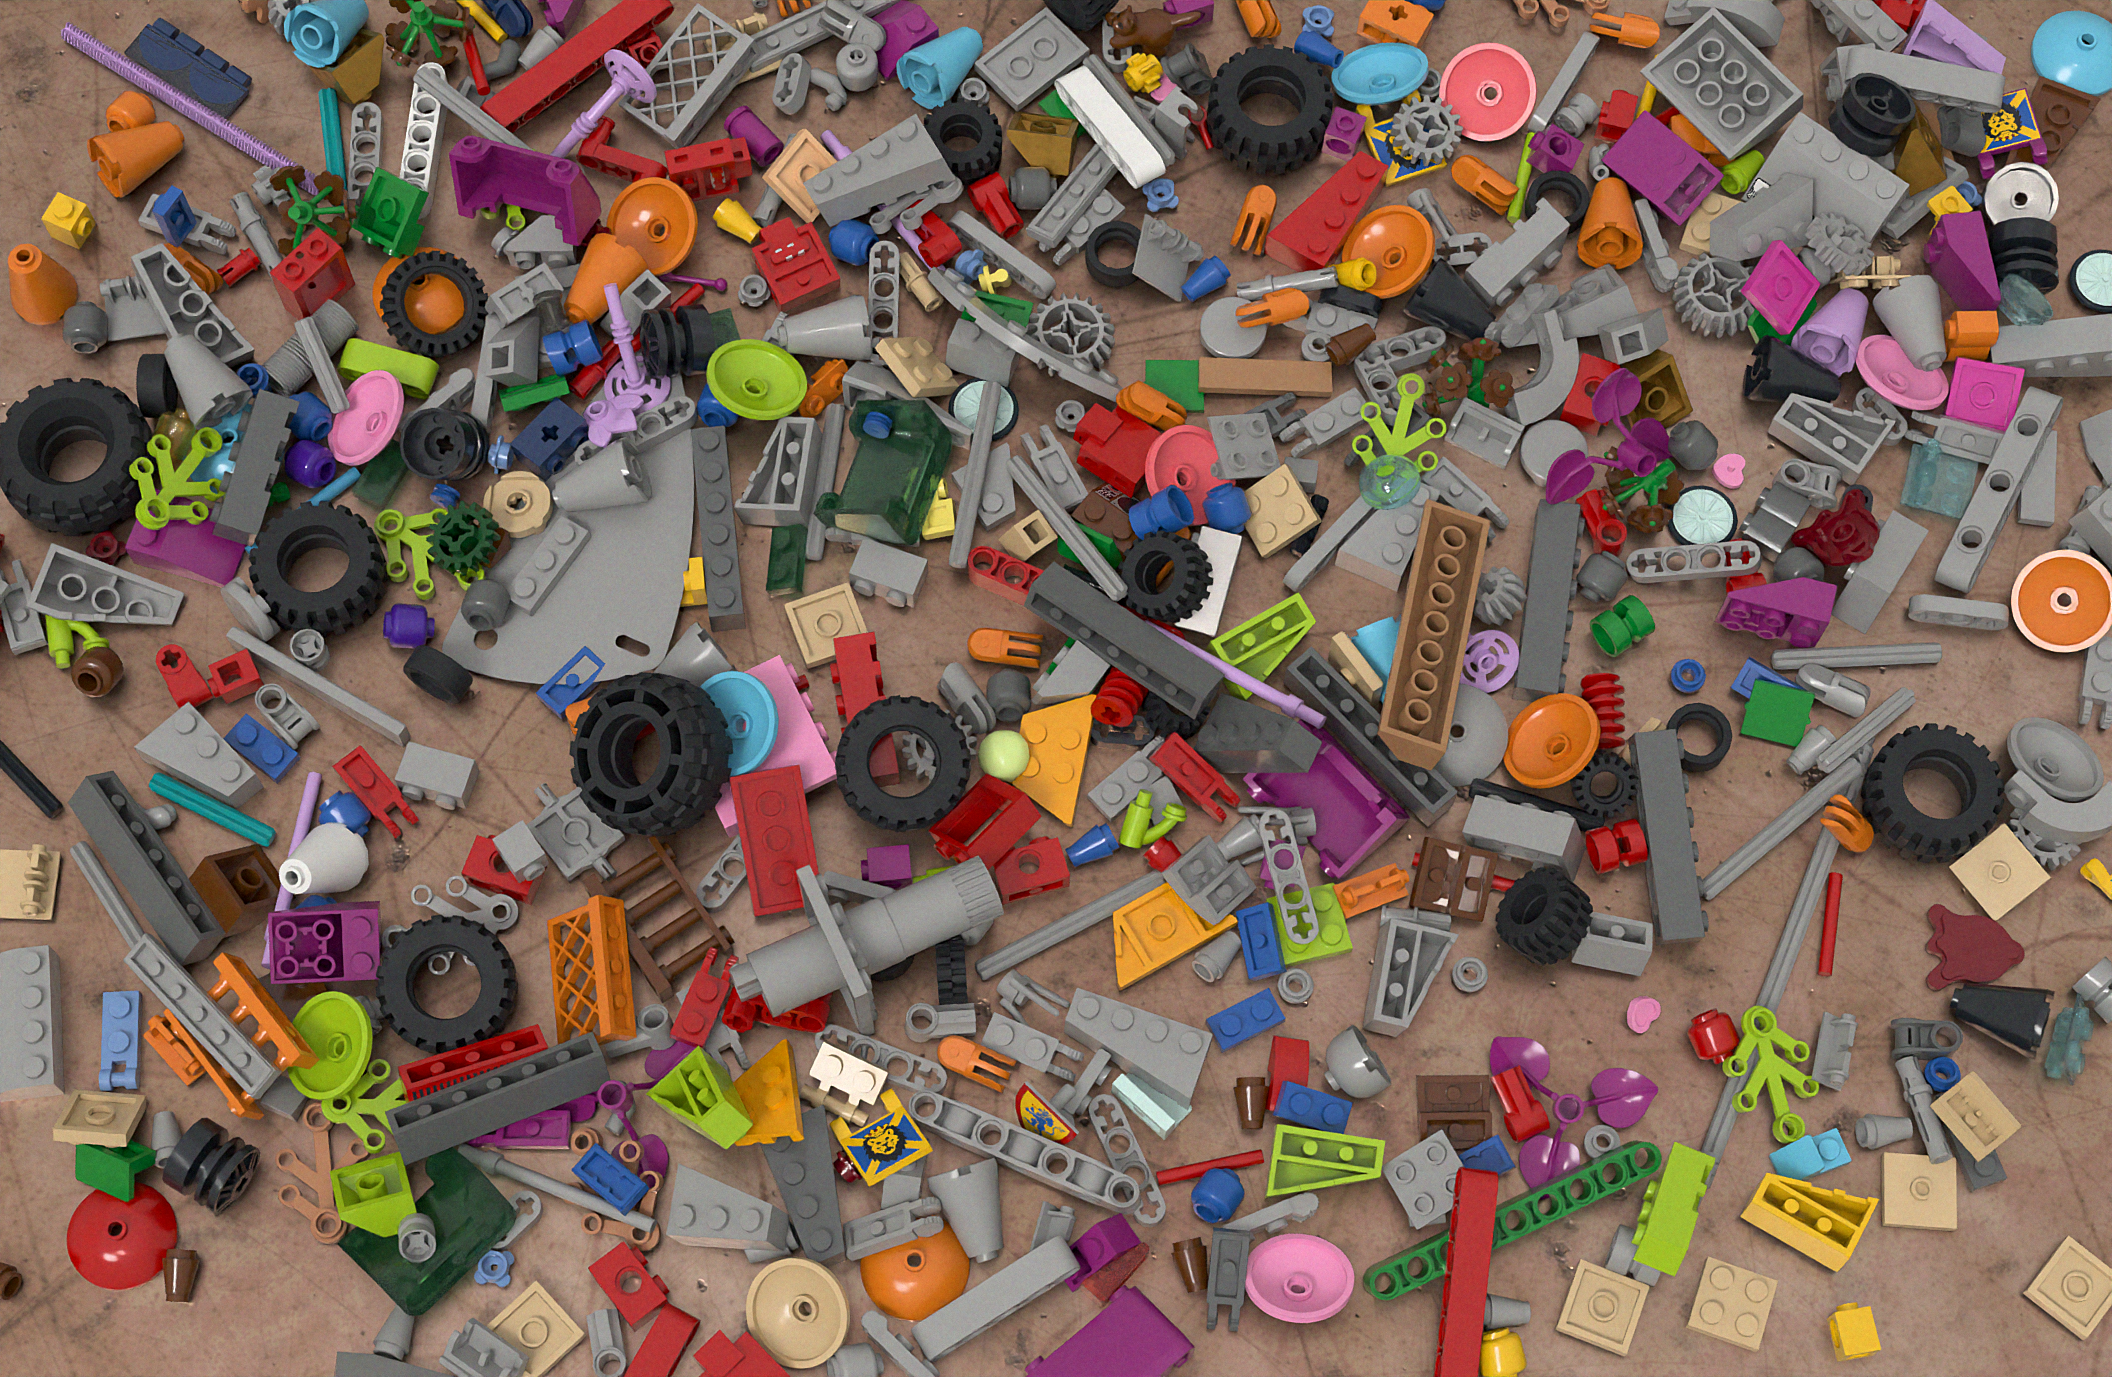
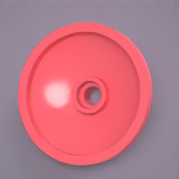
M1480 43L1464 49L1451 60L1441 78L1439 97L1442 98V107H1446L1449 104L1453 106L1451 115H1460L1457 125L1463 127L1462 135L1478 141H1497L1517 132L1530 118L1537 99V83L1531 66L1520 53L1502 44ZM1490 88H1495L1497 91V95L1493 100H1488L1486 97V92Z
M1193 425L1173 427L1155 439L1146 458L1145 477L1151 497L1169 485H1175L1180 488L1187 496L1193 509L1194 520L1189 526H1200L1208 523L1202 507L1204 499L1208 497L1207 491L1225 483H1232L1233 487L1236 484V479L1219 480L1211 475L1210 467L1219 458L1212 434L1209 431ZM1177 476L1180 478L1181 484L1178 483Z

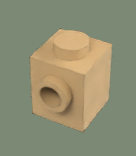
M1037 510L1014 525L998 540L1010 556L1026 562L1044 550L1058 537L1040 511Z

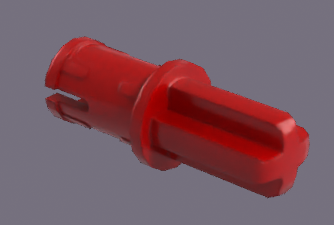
M614 340L608 341L602 347V361L585 366L568 384L569 390L578 398L584 400L601 379L605 380L608 377L606 372L621 357L619 346L614 343Z

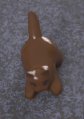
M1128 5L1127 9L1120 13L1108 12L1105 16L1106 21L1112 25L1115 31V36L1109 40V44L1118 50L1138 44L1141 45L1146 56L1152 54L1156 58L1161 57L1168 52L1176 27L1193 23L1201 17V13L1195 11L1171 15L1159 8L1133 13L1132 6Z

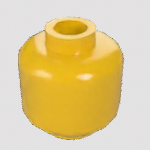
M1508 1327L1483 1332L1479 1360L1482 1376L1518 1377L1517 1373L1524 1370L1527 1366L1519 1334L1509 1332Z

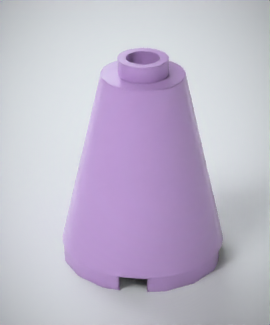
M1845 288L1840 290L1796 331L1791 344L1792 348L1836 373L1838 377H1841L1842 373L1847 371L1849 373L1856 364V352L1858 353L1869 303L1866 296L1857 289Z

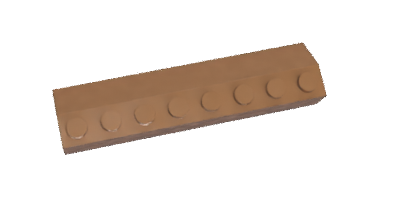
M1426 499L1377 734L1398 760L1432 770L1446 753L1491 520Z

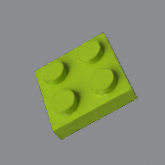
M1334 882L1309 888L1319 931L1316 938L1307 944H1296L1288 938L1276 896L1266 898L1265 903L1273 904L1286 968L1352 952L1353 946L1344 915L1332 888L1335 885ZM1302 890L1283 894L1284 900L1289 904H1297L1303 897ZM1304 905L1297 910H1286L1288 917L1296 915L1297 925L1292 927L1293 933L1300 934L1302 939L1307 938V931L1312 930L1310 923H1304L1301 916L1302 912L1308 913L1307 906Z

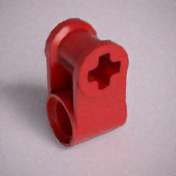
M169 644L158 651L155 660L156 665L179 709L187 702L196 708L214 698L202 675L196 670L182 647ZM177 660L178 666L172 668L171 663Z

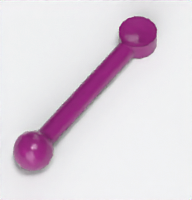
M671 272L659 276V280L663 282L698 283L715 287L719 291H724L727 288V281L723 278L710 280L676 275Z

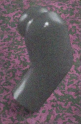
M512 39L505 40L501 44L497 60L483 65L487 80L515 71L518 59L521 56V47L516 41Z

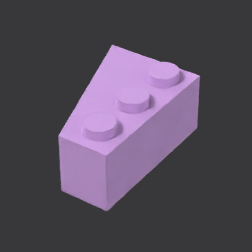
M1926 0L1901 51L1903 55L2002 74L2006 60L2005 56L1934 0Z

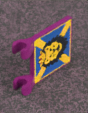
M2026 88L2004 93L1999 112H1981L1986 142L1983 150L1977 155L1983 179L1992 178L1995 174V163L1992 155L2030 146L2034 164L2042 165L2048 163L2047 147L2042 139Z

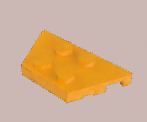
M1093 694L1024 714L1019 732L1028 744L1030 759L1025 771L1016 777L1013 782H1010L1011 785L1026 793L1035 803L1048 810L1068 827H1073L1094 722V717L1090 711L1092 702L1096 698V695Z
M1168 882L1114 911L1112 919L1117 986L1121 991L1237 926V919L1229 913L1219 923L1212 925L1190 908Z
M784 1039L733 1082L753 1123V1126L746 1135L734 1142L736 1146L752 1145L757 1142L771 1144L775 1143L777 1137L790 1136L794 1142L804 1139L794 1052L789 1041Z

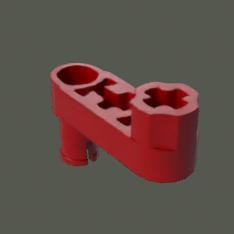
M601 116L598 119L597 127L593 128L588 138L582 141L576 155V160L584 167L632 183L644 178L658 177L666 179L668 176L667 168L657 161L606 146L615 127V122L606 116Z
M923 199L917 200L906 209L915 207ZM931 210L921 216L922 224L917 229H914L916 234L923 240L918 245V250L929 267L933 268L934 266L937 268L961 252L962 245L955 232Z
M734 986L721 1020L730 1029L740 1033L751 1030L754 1021L803 1032L818 1033L825 1029L831 1011L829 1003L833 992L773 1018L762 994L741 1002Z

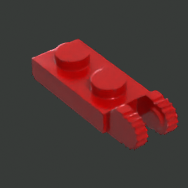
M1175 732L1171 733L1149 758L1198 806H1202L1203 810L1219 823L1226 819L1227 814L1210 796L1216 791L1227 804L1236 807L1241 801L1239 796L1224 782L1225 779Z
M361 745L332 766L345 784L368 808L371 815L376 820L379 819L395 839L401 835L398 825L386 814L388 811L397 806L407 822L414 825L419 821L418 817L404 801L402 793Z
M713 947L709 948L701 970H697L670 1031V1038L693 1047L700 1046L703 1050L731 988L730 982L732 978L729 969L739 961V957L731 955L725 963L721 979L711 976L710 972L718 959L719 951Z

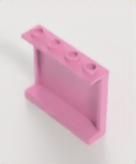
M778 655L745 671L744 673L753 675L762 681L770 690L777 706L779 718L778 733L770 754L759 767L750 773L799 764L805 794L834 779L836 780V751L828 752L824 742L828 741L829 737L821 721L814 724L809 714L814 711V707L806 692L799 694L795 683L800 680L792 663L785 665L781 656ZM746 721L743 724L744 731L746 729ZM730 782L722 784L719 791L722 793V797L716 804L715 809L729 838L739 834Z

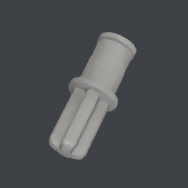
M1383 905L1380 928L1390 918H1395L1450 932L1452 919L1449 914L1420 911L1417 906L1412 910Z

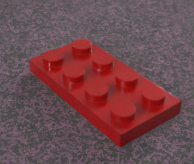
M795 764L730 776L729 782L754 916L803 908L804 905L796 870L810 865L814 876L819 874L800 765Z

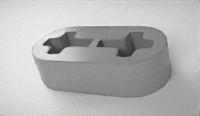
M1104 17L1102 23L1103 63L1109 71L1120 73L1129 67L1126 60L1132 56V46L1120 49L1121 60H1114V48L1109 44V40L1114 36V29Z
M798 53L789 54L780 63L772 96L774 105L785 114L790 115L796 113L803 106L811 76L810 63Z
M1481 232L1451 235L1449 241H1445L1443 237L1438 238L1435 241L1432 263L1435 264L1439 258L1444 260L1443 256H1437L1436 251L1442 247V244H1445L1446 249L1457 248L1458 253H1453L1447 258V262L1451 267L1471 265L1479 257L1476 256L1475 251L1464 252L1463 247H1469L1474 243V239L1477 240L1479 245H1484L1485 250L1480 252V257L1493 245L1492 241L1486 234Z
M1864 388L1858 392L1852 404L1853 411H1861L1866 416L1881 420L1890 419L1896 421L1894 424L1897 427L1896 432L1891 431L1883 444L1887 446L1898 444L1907 431V422L1891 403L1879 397L1871 388ZM1872 400L1875 403L1873 408H1864L1862 406L1864 401L1870 402Z
M519 1191L484 1223L481 1235L489 1249L498 1252L506 1251L540 1220L543 1213V1205L538 1196L532 1191ZM521 1201H524L526 1204L531 1201L534 1202L531 1206L534 1211L532 1215L528 1216L526 1213H523L516 1220L513 1219L520 1212L518 1204ZM510 1222L511 1225L504 1231L507 1238L502 1242L499 1239H495L492 1242L493 1234L491 1229L495 1226L498 1229H502Z

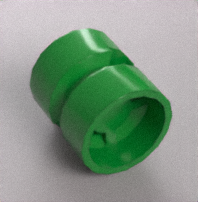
M1628 595L1616 603L1612 608L1613 612L1605 610L1589 623L1596 642L1611 657H1617L1631 648L1632 640L1640 642L1655 631L1652 615L1643 602L1634 595Z

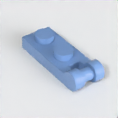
M139 990L103 992L101 1070L99 1072V1087L101 1091H113L114 1087L125 1086L127 1090L139 1089L142 993ZM126 1064L125 1072H115V1065Z

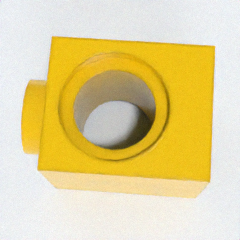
M1857 1302L1839 1305L1836 1307L1837 1312H1834L1827 1318L1837 1362L1873 1356L1881 1350L1870 1306L1859 1308Z

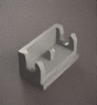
M1176 86L1156 108L1155 129L1175 153V156L1182 160L1187 155V150L1185 149L1186 139L1194 142L1195 138L1192 131L1188 129L1190 121L1183 115L1184 107H1187L1191 112L1197 113L1198 108L1196 103L1181 93L1182 89Z
M544 262L491 294L484 308L489 315L496 312L500 319L498 325L500 328H504L563 292L564 288Z
M1465 397L1449 425V430L1444 440L1493 465L1505 469L1521 440L1525 426Z
M472 1318L466 1322L462 1333L457 1330L453 1331L439 1363L458 1377H522L529 1357L482 1323Z

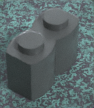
M1776 481L1771 490L1765 487L1757 499L1755 505L1760 507L1757 513L1753 515L1749 512L1741 524L1739 530L1744 533L1742 539L1755 543L1759 547L1762 556L1775 562L1777 556L1783 551L1803 519L1812 501Z

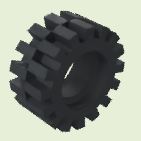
M1149 691L1144 700L1145 704L1143 705V712H1147L1144 717L1146 722L1153 721L1150 728L1153 731L1157 728L1161 729L1162 731L1159 736L1163 738L1168 733L1171 734L1173 732L1177 733L1183 740L1187 739L1189 735L1193 736L1210 712V707L1207 705L1195 720L1188 715H1177L1169 710L1164 699L1152 691Z
M1599 750V754H1594L1584 769L1574 778L1570 779V785L1573 787L1571 791L1580 806L1589 814L1593 812L1596 817L1603 818V814H1606L1608 818L1615 817L1614 812L1618 811L1621 814L1625 811L1623 807L1626 804L1631 806L1634 802L1631 796H1636L1637 789L1635 784L1638 783L1637 778L1633 774L1634 771L1629 764L1616 753L1611 752L1608 754L1605 750ZM1601 772H1610L1616 777V787L1607 796L1595 795L1591 790L1592 779Z
M945 940L935 945L939 1005L968 1003L964 940Z

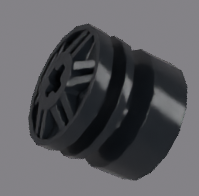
M2020 217L1998 222L1989 228L1986 235L2001 297L2008 299L2036 298L2056 289L2059 284V264L2056 257L2058 238L2055 225L2040 218Z
M703 304L678 306L675 311V317L670 308L666 307L660 308L659 312L656 309H645L643 311L640 321V346L644 365L651 379H663L665 374L670 378L676 377L680 367L683 373L688 376L706 374L709 360L715 352V341L711 319Z
M442 408L423 409L411 416L402 429L399 443L401 456L412 472L419 477L447 481L469 479L478 473L487 461L490 448L488 433L479 419L468 412Z
M206 1117L194 1123L177 1143L167 1160L162 1180L166 1185L184 1196L190 1195L195 1191L194 1200L198 1205H206L209 1212L214 1215H221L235 1203L249 1184L258 1166L261 1153L255 1146L251 1144L245 1145L244 1140L240 1137H235L228 1141L229 1133L227 1129Z

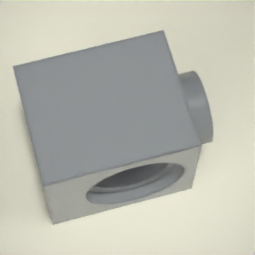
M523 820L492 839L496 850L518 883L525 879L531 881L539 877L545 871L544 867L549 865L544 851Z

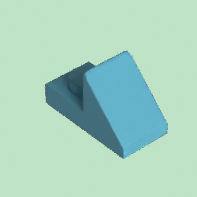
M1837 1128L1814 1137L1810 1134L1769 1155L1777 1175L1806 1181L1848 1165L1852 1161Z

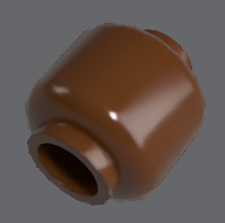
M102 646L87 649L73 664L71 670L72 682L80 692L87 696L101 697L107 695L121 680L124 671L123 663L119 656L111 649Z

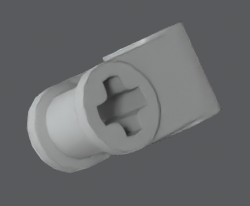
M1792 458L1783 463L1773 479V486L1777 481L1812 501L1811 506L1820 509H1831L1836 507L1837 504L1835 492L1837 483L1841 481L1842 473L1832 466L1818 465ZM1786 475L1793 476L1798 483L1789 481Z
M272 683L265 684L256 692L255 704L262 717L293 750L298 747L297 743L311 730L317 731L320 728L314 717L281 686ZM274 698L281 699L280 705L275 709L265 708L269 700Z

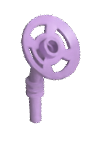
M611 49L605 54L604 62L613 79L611 81L612 86L588 112H582L580 117L576 119V122H573L571 125L572 130L550 153L551 156L564 159L582 138H587L588 133H591L593 128L597 127L598 119L621 95L628 94L632 98L644 103H651L657 97V90L653 80L635 59L617 49ZM610 61L614 62L612 67H610ZM643 91H645V97L640 96Z
M609 283L603 287L613 322L610 324V328L614 329L612 336L616 337L613 340L619 346L622 361L617 363L607 375L608 377L604 384L605 396L607 401L615 398L612 389L614 379H617L616 387L620 395L635 394L641 398L648 395L652 400L642 404L633 411L636 417L668 399L671 391V379L665 374L664 378L661 379L660 389L656 388V379H651L650 385L647 384L645 376L648 373L645 365L642 368L638 367L637 363H644L642 356H635L631 342L634 336L629 334L632 332V328L628 327L630 321L625 318L617 283ZM622 380H625L627 385L625 391L622 388Z
M1487 630L1474 636L1469 632L1465 653L1468 651L1469 654H1465L1463 666L1474 677V681L1467 679L1463 671H1461L1459 683L1474 686L1486 693L1493 692L1504 686L1514 675L1519 663V650L1515 641L1508 634L1498 630ZM1496 638L1505 643L1508 653H1504L1501 646L1494 641ZM1493 646L1496 649L1497 654H1493L1489 650V647ZM1471 662L1477 666L1476 671L1471 668ZM1498 664L1504 665V668L1497 676L1488 681L1486 680L1485 674L1492 672Z

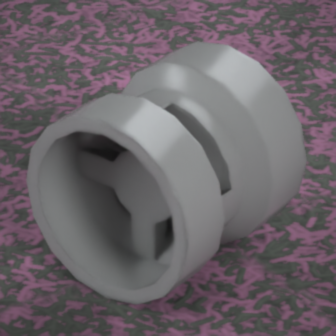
M1583 93L1575 94L1569 100V106L1561 108L1554 115L1557 127L1574 138L1579 137L1584 132L1585 125L1593 123L1600 115L1596 103Z
M303 629L295 633L291 638L289 646L295 661L314 672H320L328 665L330 652L319 632L313 629Z
M413 1213L403 1218L398 1226L400 1254L410 1262L419 1263L426 1261L433 1255L436 1249L433 1221L429 1216L422 1213Z

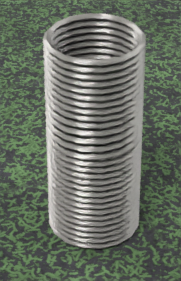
M327 299V302L322 304L320 309L311 315L330 358L359 330L358 323L351 314L334 300ZM294 332L290 339H287V342H284L262 364L268 373L270 385L287 398L296 394V391L303 387V384L314 374L297 332Z

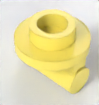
M986 265L983 266L984 273L978 275L982 291L989 292V294H996V287H1009L1012 283V279L1005 269H998L995 273L991 274L989 266Z

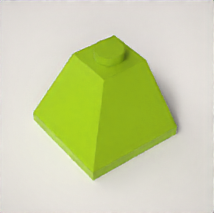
M400 1151L329 1171L340 1219L382 1237H388L398 1234V1226L403 1218L417 1213Z

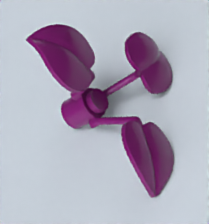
M1620 368L1608 375L1600 383L1592 399V413L1595 419L1600 423L1613 419L1614 424L1625 437L1624 442L1620 444L1617 450L1619 460L1614 461L1596 456L1585 458V454L1578 449L1569 450L1561 454L1553 462L1547 475L1546 501L1548 504L1553 505L1563 502L1584 490L1594 477L1595 471L1590 465L1592 463L1616 467L1620 471L1628 468L1637 476L1645 477L1654 470L1657 461L1673 457L1668 451V441L1670 439L1668 433L1656 419H1641L1633 425L1630 432L1622 424L1620 416H1625L1633 411L1640 401L1642 392L1640 380L1627 368Z
M1501 1036L1495 1037L1491 1044L1489 1059L1492 1075L1495 1076L1520 1065L1530 1090L1534 1086L1538 1091L1554 1101L1552 1112L1554 1117L1560 1122L1554 1139L1546 1135H1537L1525 1142L1521 1148L1519 1167L1530 1189L1580 1166L1578 1148L1570 1142H1560V1139L1567 1128V1124L1581 1119L1584 1114V1108L1598 1105L1597 1112L1599 1118L1604 1123L1614 1128H1625L1635 1124L1643 1117L1651 1101L1658 1093V1087L1644 1075L1624 1068H1610L1598 1073L1591 1082V1090L1596 1097L1595 1099L1582 1101L1574 1094L1559 1096L1538 1082L1547 1076L1550 1069L1549 1055L1541 1044L1525 1037ZM1545 1194L1541 1196L1539 1200L1548 1199L1550 1197L1548 1194Z
M676 1040L671 1047L665 1050L653 1049L646 1058L644 1068L646 1073L655 1079L654 1081L638 1084L629 1082L624 1086L619 1081L610 1080L603 1083L599 1090L552 1109L568 1110L572 1113L571 1122H583L593 1117L596 1111V1102H599L608 1111L618 1116L632 1140L639 1141L643 1145L644 1156L639 1161L636 1176L639 1178L645 1171H657L664 1180L669 1164L667 1147L654 1134L645 1135L639 1139L626 1116V1112L633 1105V1091L652 1089L696 1047ZM625 1141L616 1145L611 1153L621 1164H623L624 1160L620 1157L619 1150ZM630 1145L627 1154L630 1158H633L637 1150L634 1145ZM650 1175L646 1180L649 1188H653L656 1184V1179L653 1175Z

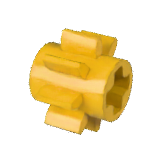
M1138 52L1126 60L1129 67L1123 71V76L1128 86L1134 92L1141 90L1142 93L1146 91L1149 94L1161 86L1158 79L1163 75V68L1154 55L1149 54L1146 56L1145 53L1140 55Z

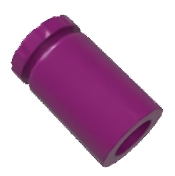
M743 105L736 108L726 118L723 126L724 129L734 139L745 137L749 155L759 166L764 167L771 164L782 153L784 148L783 142L748 106Z

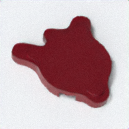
M1853 489L1846 493L1841 508L1838 511H1821L1811 526L1793 533L1791 542L1794 547H1803L1813 551L1820 561L1829 566L1860 563L1867 560L1873 554L1874 546L1879 539L1880 526L1871 512L1865 509L1866 498L1862 491Z
M1934 904L1927 912V918L1934 928V934L1927 942L1926 950L1929 954L1939 956L1941 959V963L1926 977V983L1933 991H1940L1956 982L1973 984L1993 983L2010 967L2019 965L2024 959L2025 952L2022 945L2013 940L1999 923L1989 917L1958 915L1941 904Z

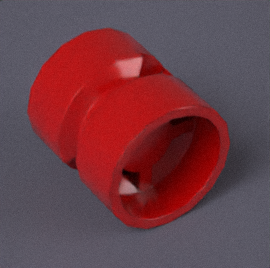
M1634 818L1615 823L1611 830L1607 826H1602L1585 832L1587 854L1593 869L1599 875L1617 870L1620 863L1629 867L1647 861L1648 853L1645 837L1639 823Z

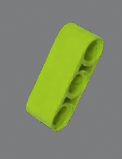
M350 338L347 340L336 371L342 377L355 382L368 372L384 370L394 375L400 381L404 395L418 399H427L440 366L435 361L421 355L361 339Z

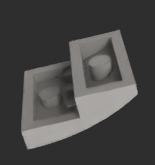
M1210 835L1198 840L1161 873L1179 897L1212 925L1219 923L1257 888L1238 859L1230 863L1226 861Z

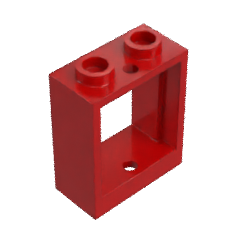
M319 228L269 272L284 308L298 321L311 317L315 311L320 309L322 304L327 302V299L337 302L355 285L342 247ZM304 254L303 258L298 259L297 255Z
M986 773L958 801L954 808L928 831L936 841L934 848L946 860L953 858L957 864L979 856L987 870H989L1042 816L1026 793ZM997 809L1002 810L968 846L963 844Z

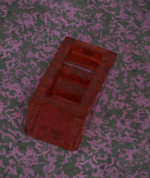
M1143 1242L1095 1272L1080 1284L1081 1292L1098 1307L1104 1308L1110 1301L1109 1298L1128 1281L1149 1257L1150 1246Z

